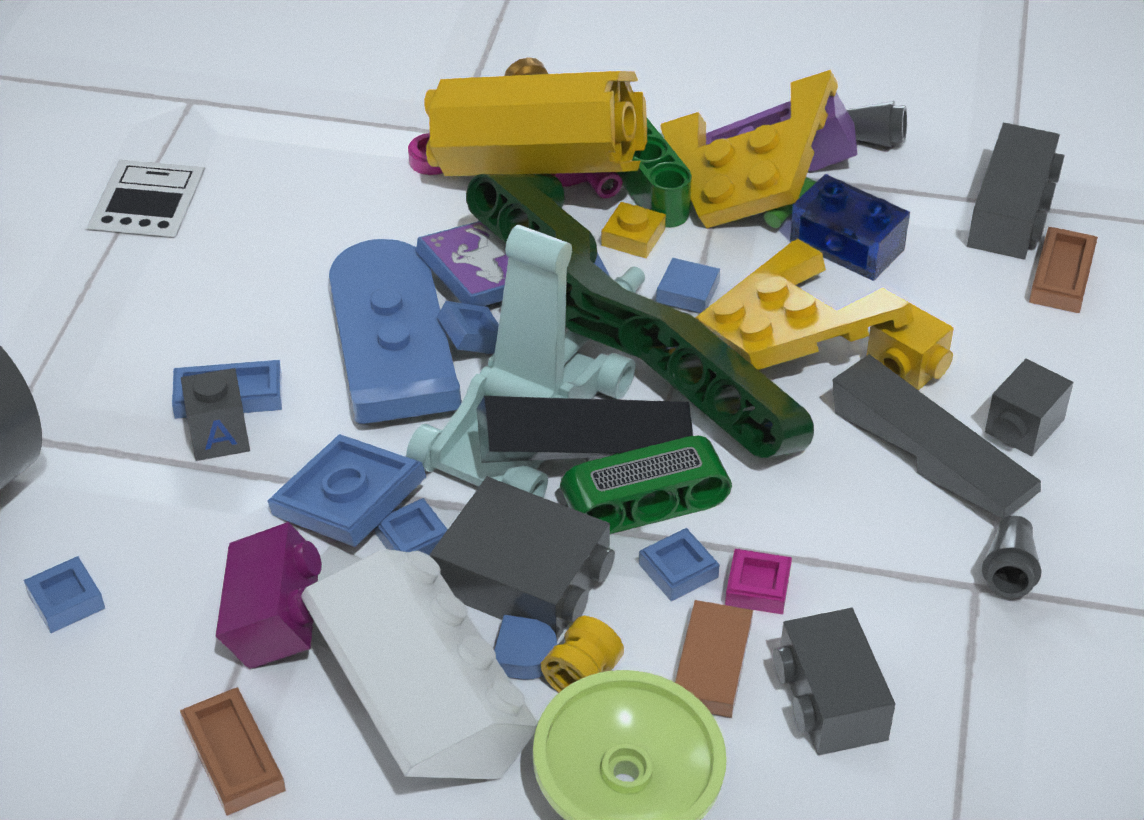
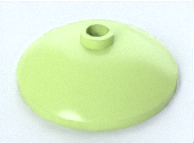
M613 670L596 673L577 680L564 688L550 701L538 721L533 741L532 759L536 780L549 804L565 820H702L716 802L726 772L727 759L724 739L715 718L707 707L696 696L679 684L655 674L635 670ZM627 774L633 777L635 781L626 782L617 779L615 776Z

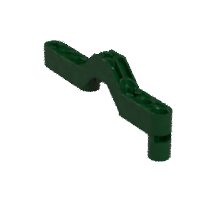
M478 174L471 179L466 190V203L469 211L503 242H507L511 230L519 224L571 244L572 255L567 266L565 327L567 329L643 360L739 444L758 458H771L798 453L805 450L811 444L814 436V423L811 415L803 406L695 317L624 289L594 264L597 257L596 240L587 228L562 209L565 200L564 189L557 177L551 174Z

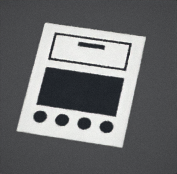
M119 159L86 229L176 237L206 167Z

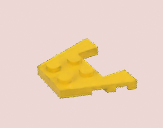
M831 69L790 82L791 118L779 123L762 125L753 131L727 139H717L706 145V122L699 111L661 123L660 129L665 140L690 170L692 175L691 201L706 229L798 201L815 153L811 147L816 131L824 128L828 117L825 110L829 96H835L838 89V81Z
M799 239L789 243L695 317L758 370L819 352L817 342L837 336H842L852 342L869 337L868 327L892 320L894 327L898 328L914 322L911 304L883 287L839 310H835L797 287V284L826 270L822 252Z

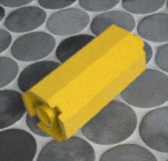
M635 71L440 79L437 89H428L424 98V107L429 117L430 139L426 147L427 160L430 166L440 167L444 176L638 171L641 161H632L634 152L644 151L647 143L646 99L643 91L633 92L630 82H638Z

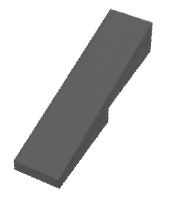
M870 354L832 379L835 414L915 455L917 458V473L1002 519L1010 516L1041 492L1040 479Z

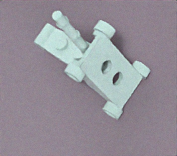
M518 224L511 230L505 247V252L509 259L495 353L489 358L488 366H485L480 374L477 373L472 378L461 405L445 428L440 430L426 423L421 424L409 441L406 457L422 462L424 470L427 472H432L437 468L477 486H480L488 476L544 498L548 487V476L544 472L537 470L544 460L481 463L476 408L483 397L592 399L599 391L619 400L625 396L631 386L636 365L633 359L615 352L609 356L601 353L596 359L577 352L589 338L573 333L570 330L565 333L567 266L572 255V246L568 242ZM633 266L614 281L624 289L636 293V290L645 281V274L640 268Z

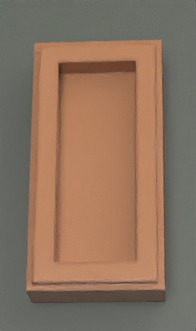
M1048 227L1029 303L1080 314L1098 237Z
M695 600L675 683L696 696L711 714L732 718L752 626L753 610Z
M238 687L180 710L182 723L226 816L286 791L284 778Z

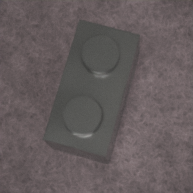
M853 607L783 621L781 645L773 650L775 671L781 684L789 683L794 695L792 706L797 727L802 734L809 732L817 755L889 741L896 703Z

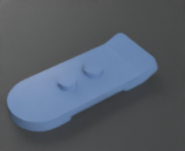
M372 239L354 244L342 251L330 267L329 279L355 421L359 424H368L457 410L462 403L460 384L455 373L446 331L437 318L440 306L431 268L416 252V247L394 239Z

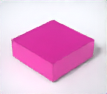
M735 549L726 590L725 605L783 615L792 557Z

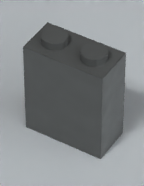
M487 476L432 550L430 557L437 562L441 570L440 574L455 597L462 601L464 605L500 620H503L504 615L539 620L553 629L558 641L569 622L574 623L578 617L583 615L588 602L589 591L595 582L602 583L609 575L613 566L615 551L610 549V523Z

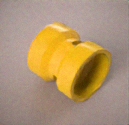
M580 616L565 632V643L555 645L543 659L541 671L552 688L557 692H561L570 684L584 677L600 672L612 671L624 656V645L616 632L603 621L595 617Z

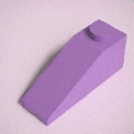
M837 92L835 96H829L825 110L828 117L824 128L817 130L811 147L815 153L808 171H816L858 155L854 122ZM791 101L707 132L706 145L717 139H727L753 131L762 125H772L790 119Z

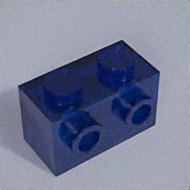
M824 174L793 204L790 242L799 239L822 252L823 258L875 281L905 250L910 211L849 185L842 180Z

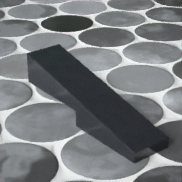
M484 396L476 408L481 463L586 458L587 462L693 436L689 402Z

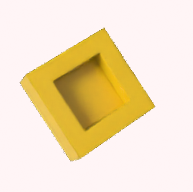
M620 202L601 230V246L647 259L665 231L666 214Z

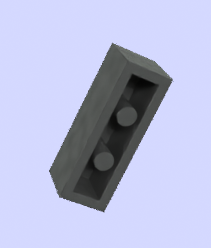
M1003 122L973 209L967 247L1026 260L1031 241L1041 242L1048 213L1040 212V210L1050 212L1056 183L1059 182L1065 158L1064 154L1056 153L1060 138L1059 133Z

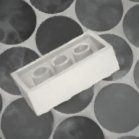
M381 549L305 588L301 594L302 601L405 777L495 780L502 778L534 735L538 722L526 706L523 693L511 683L496 660L494 649L481 637L467 615L466 606L455 597L440 574L439 565L433 558L420 551L404 552Z

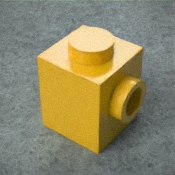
M910 303L914 322L898 328L894 327L892 320L870 326L866 356L870 354L917 390H920L932 378H941L950 367L953 360V352L950 350L954 327Z

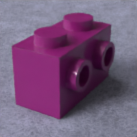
M289 522L230 542L228 546L215 637L248 669L311 649L314 620L302 601L301 594L306 587L318 582L322 562L315 545L310 541H306Z

